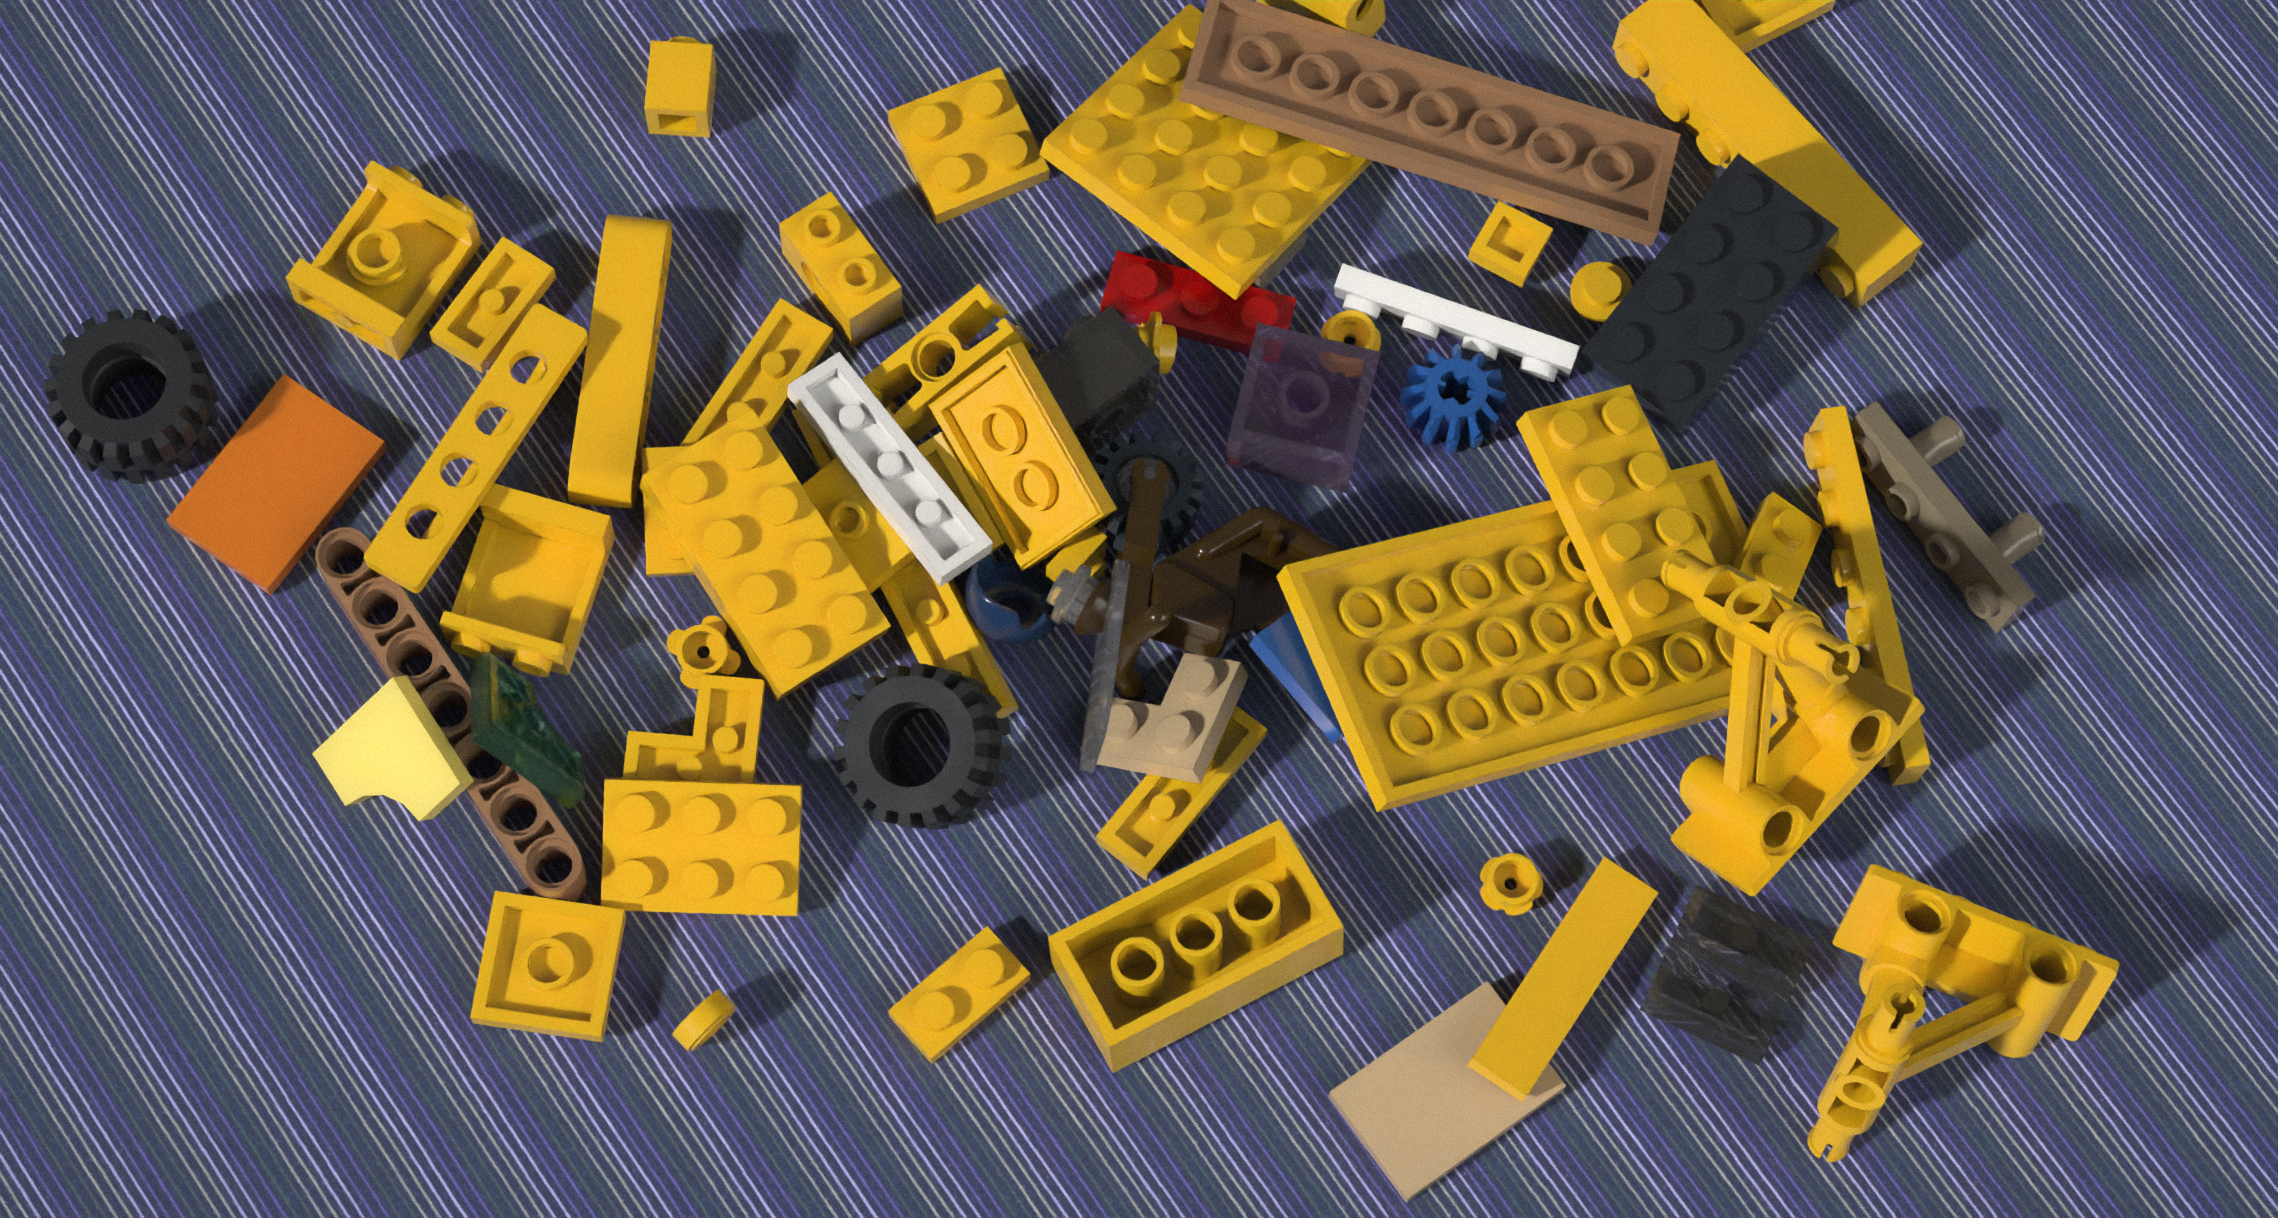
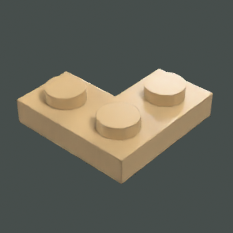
M1184 653L1160 706L1105 696L1080 750L1088 762L1092 764L1201 784L1249 676L1241 662Z

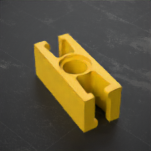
M981 284L975 286L862 378L863 382L913 444L939 424L928 405L1008 346L1023 342L1027 351L1034 347L1021 328L1005 318L1009 312L1002 302ZM996 316L1002 319L996 324L999 328L996 332L970 348L969 343L971 339ZM955 352V363L952 369L945 375L937 377L936 369L939 361L945 355ZM921 381V389L894 413L899 407L893 399Z

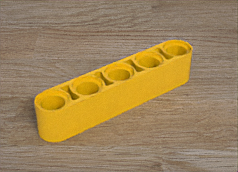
M617 214L607 215L569 466V503L633 509L635 506L672 247L671 220Z

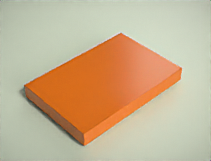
M283 374L166 521L170 528L271 596L387 450L386 443L335 407Z

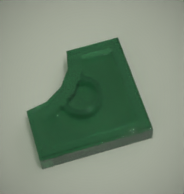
M483 652L470 664L472 741L570 810L585 797L583 755L566 742L548 720L537 700L534 685L491 653Z

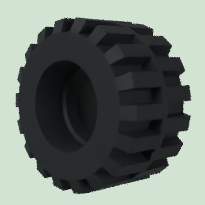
M120 309L106 312L108 321L97 325L92 317L81 323L85 331L77 338L69 333L61 341L66 352L64 356L52 355L48 367L54 378L45 379V394L51 402L47 407L73 455L76 454L82 465L91 472L99 468L105 479L118 482L121 474L125 473L131 484H145V474L154 472L158 481L172 476L168 467L178 462L185 469L195 461L190 452L192 448L196 446L204 450L211 440L205 426L216 427L218 412L214 405V402L219 401L217 388L211 378L212 375L200 350L197 349L192 337L184 328L178 331L173 320L160 315L153 322L148 310L134 309L132 318H124ZM146 374L157 376L166 381L161 398L146 413L131 419H113L100 414V407L105 395L111 387L122 379L133 375Z
M911 663V667L895 665L885 668L886 677L872 675L861 684L867 693L864 696L851 694L844 705L853 711L850 719H838L835 730L836 733L845 734L844 746H834L835 761L846 762L848 769L838 775L844 787L857 790V793L852 798L853 801L861 809L873 810L874 814L872 817L885 823L898 824V826L933 830L948 829L950 823L964 824L974 819L972 810H986L994 801L988 793L991 787L1003 788L1008 775L999 772L1001 760L1012 762L1013 747L1002 746V736L1011 734L1008 720L998 718L996 712L1002 708L996 697L984 694L982 690L985 686L974 678L962 676L961 672L928 664ZM926 709H933L941 716L947 726L950 736V751L946 764L940 773L931 781L918 786L907 778L900 766L898 741L903 728L912 717Z

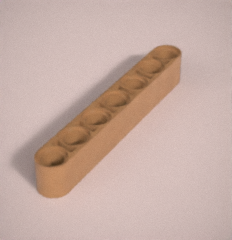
M340 527L329 531L320 539L315 556L316 563L328 590L389 680L392 677L406 676L401 673V669L409 658L416 655H425L432 658V663L428 670L420 675H407L435 720L438 714L449 706H460L467 710L465 718L458 725L439 727L469 774L472 765L481 758L495 757L502 761L499 771L494 776L487 779L472 777L474 782L464 790L465 794L534 896L576 902L584 894L588 877L578 847L403 588L369 568L365 559L361 567L353 573L338 574L334 572L337 562L346 556L358 555L364 558V554L371 544L369 538L361 531L351 527ZM392 605L398 608L396 616L386 624L374 625L367 622L370 613L379 606ZM529 808L537 813L534 823L525 830L512 831L504 827L507 816L516 809ZM564 860L572 865V870L564 881L549 884L539 879L542 867L550 861Z

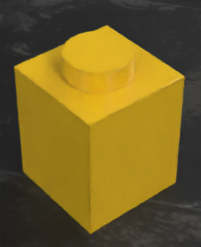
M684 36L673 37L668 41L651 40L644 105L649 134L710 138L717 73L713 44H703L697 39Z

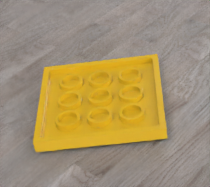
M1189 3L1044 139L1039 155L1236 300L1373 161L1179 101V95L1203 16V12Z

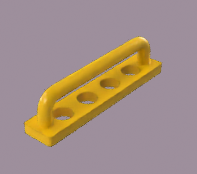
M536 303L531 307L366 550L364 559L369 568L413 593L422 591L588 344L586 329L542 304ZM531 356L540 358L525 384L517 382L512 377L511 370L519 359ZM491 407L506 409V413L491 435L484 434L478 429L477 420L485 410ZM460 458L471 460L472 463L456 487L448 485L442 479L444 467L450 461ZM421 510L437 512V515L421 539L415 538L408 533L407 524L415 513Z

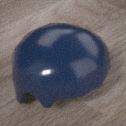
M991 553L972 565L965 587L966 610L982 635L997 642L1019 644L1042 639L1054 629L1062 611L1060 587L1046 577L1045 570L1033 566L1022 571L1014 556L1002 562L992 561L993 556Z

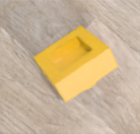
M1499 200L1470 248L1468 260L1522 288L1548 244L1553 228Z
M1094 525L1067 543L1046 566V577L1060 587L1061 600L1063 602L1077 588L1081 590L1087 581L1089 582L1088 584L1094 585L1107 568L1108 563L1103 560L1106 557L1107 536Z

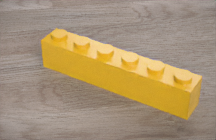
M1647 0L1619 22L1612 46L1617 62L1630 77L1640 78L1655 94L1659 108L1670 120L1674 122L1680 121L1694 135L1700 152L1710 163L1716 166L1721 164L1726 169L1736 155L1740 154L1839 228L1838 244L1818 268L1823 283L1832 294L1838 298L1845 297L1858 310L1912 266L1923 242L1694 0Z

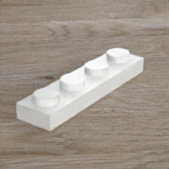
M1342 263L1334 286L1335 296L1345 300L1342 306L1345 310L1362 312L1372 320H1377L1380 312L1402 319L1401 329L1424 339L1436 341L1438 334L1442 333L1462 340L1460 346L1462 351L1470 355L1483 351L1486 360L1495 361L1498 353L1521 361L1520 371L1541 380L1554 382L1557 374L1569 378L1580 348L1579 345Z
M840 352L788 385V398L940 587L992 552V540Z

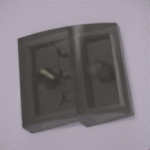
M1696 885L1639 1010L1759 1066L1767 1052L1784 1008L1796 987L1815 940Z

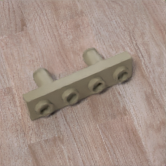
M1877 401L1859 411L1851 421L1850 428L1861 472L1866 473L1883 494L1892 514L1899 520L1905 521L1923 543L1932 563L1938 568L1945 570L1963 592L1967 605L1975 615L1985 619L1995 633L2013 623L2036 597L2035 593L2012 567V564L2044 542L2045 533L2038 520L2028 512H2022L1989 535L1985 534L1932 469V467L1960 450L1965 444V436L1961 427L1951 417L1942 416L1907 439Z

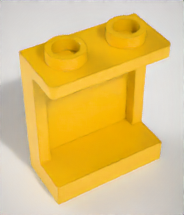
M371 160L364 170L367 185L312 264L299 258L286 276V280L295 302L400 362L481 246L482 241L476 220L474 219L475 214L462 201L450 195H444L440 199L422 189L423 185L419 179L406 169L397 165H392L390 169H387ZM373 227L386 228L399 234L406 242L410 253V265L406 275L395 285L384 289H371L359 284L350 274L346 262L347 250L352 240L360 232Z
M494 483L480 503L484 520L451 612H443L439 623L446 642H450L451 648L461 655L473 659L486 660L488 655L492 654L513 660L512 665L516 669L533 676L548 677L550 671L568 676L616 538L611 516Z

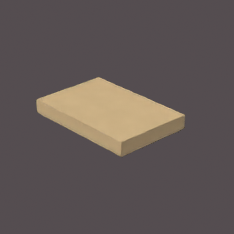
M1488 981L1329 1092V1099L1406 1203L1559 1095L1566 1088L1565 1083L1550 1063H1548L1527 1097L1521 1102L1467 1066L1506 1006Z

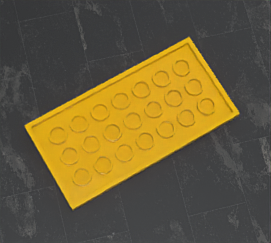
M1711 460L1672 470L1716 564L1733 566L1747 533V528L1716 461ZM1552 500L1287 564L1276 576L1377 812L1729 715L1735 636L1709 622L1622 648Z

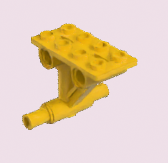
M1681 549L1673 552L1671 555L1686 567L1682 569L1666 559L1661 570L1663 584L1669 589L1678 591L1692 599L1698 614L1734 635L1735 641L1725 761L1716 755H1704L1693 761L1685 770L1680 782V796L1683 803L1690 810L1691 815L1678 827L1670 839L1677 849L1747 895L1755 896L1925 712V707L1917 697L1859 665L1860 653L1858 648L1852 643L1843 641L1825 631L1821 618L1811 610L1773 590L1766 582L1756 580L1731 565L1711 566L1697 558L1690 551ZM1771 713H1772V714L1775 716V718L1777 719V721H1776V723L1770 728V724H1771Z
M1871 864L1833 939L1834 946L1864 958L1859 974V984L1866 997L1856 1028L1818 1097L1817 1109L1820 1117L1808 1134L1807 1144L1810 1151L1820 1158L1826 1145L1830 1144L1832 1148L1827 1155L1826 1161L1836 1162L1843 1159L1850 1149L1854 1136L1870 1129L1896 1083L1985 1041L1994 1051L2011 1058L2026 1057L2031 1054L2045 1031L2070 1041H2077L2114 981L2120 965L2119 962L2097 953L2090 947L2074 944L2039 930L2025 921L2014 920L1974 904L1967 898L1949 894L1914 880L1902 872ZM1925 986L1970 1003L1914 1029L1916 1023L1925 1012L1926 1003L1922 996Z

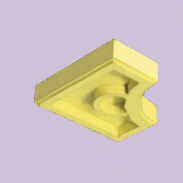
M407 675L392 677L312 753L345 806L360 804L373 795H385L404 804L418 821L434 819L474 782Z

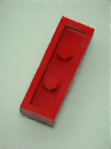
M1117 250L1101 301L1100 315L1140 326L1142 322L1147 323L1153 311L1160 312L1162 324L1174 325L1177 336L1280 363L1297 298L1249 286L1235 300L1197 271Z

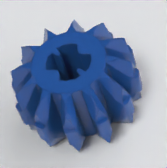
M1458 343L1451 347L1447 360L1432 348L1426 353L1425 366L1411 365L1406 376L1410 385L1402 388L1400 394V403L1410 408L1406 413L1404 421L1407 429L1425 427L1421 439L1425 447L1434 443L1437 437L1444 438L1445 448L1449 455L1456 452L1459 438H1462L1475 450L1482 444L1483 432L1496 433L1502 421L1498 412L1505 410L1508 402V395L1497 389L1503 379L1501 370L1482 371L1486 360L1483 351L1473 355L1470 361L1462 359L1463 351ZM1448 393L1451 398L1443 400V394ZM1464 398V404L1459 405L1457 400Z

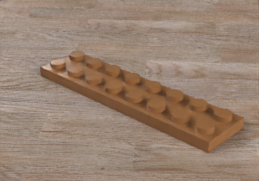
M1207 0L1178 99L1185 103L1650 247L1658 235L1680 133L1252 0Z

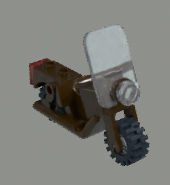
M1143 430L1132 431L1128 444L1122 434L1113 438L1110 448L1108 449L1104 445L1098 452L1096 461L1092 464L1117 510L1099 521L1097 526L1107 537L1111 533L1116 536L1113 548L1117 549L1111 579L1103 577L1101 581L1090 575L1092 568L1085 564H1081L1074 573L1065 568L1056 579L1046 599L1047 603L1054 606L1051 615L1052 621L1061 624L1064 620L1074 625L1073 633L1077 635L1097 634L1080 758V771L1094 772L1108 728L1114 683L1123 699L1136 702L1144 699L1146 694L1145 685L1135 667L1144 642L1151 638L1205 657L1217 658L1223 653L1228 640L1245 631L1265 629L1290 611L1276 577L1285 565L1345 550L1280 512L1263 506L1254 507L1200 538L1197 542L1160 561L1153 570L1155 555L1166 552L1169 541L1176 547L1184 540L1186 531L1190 533L1204 494L1202 490L1204 484L1203 472H1195L1198 460L1193 453L1182 459L1181 454L1184 445L1175 439L1170 448L1162 445L1165 434L1155 431L1151 442H1144Z

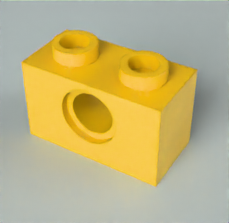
M831 191L779 223L783 255L851 348L903 316L902 286Z

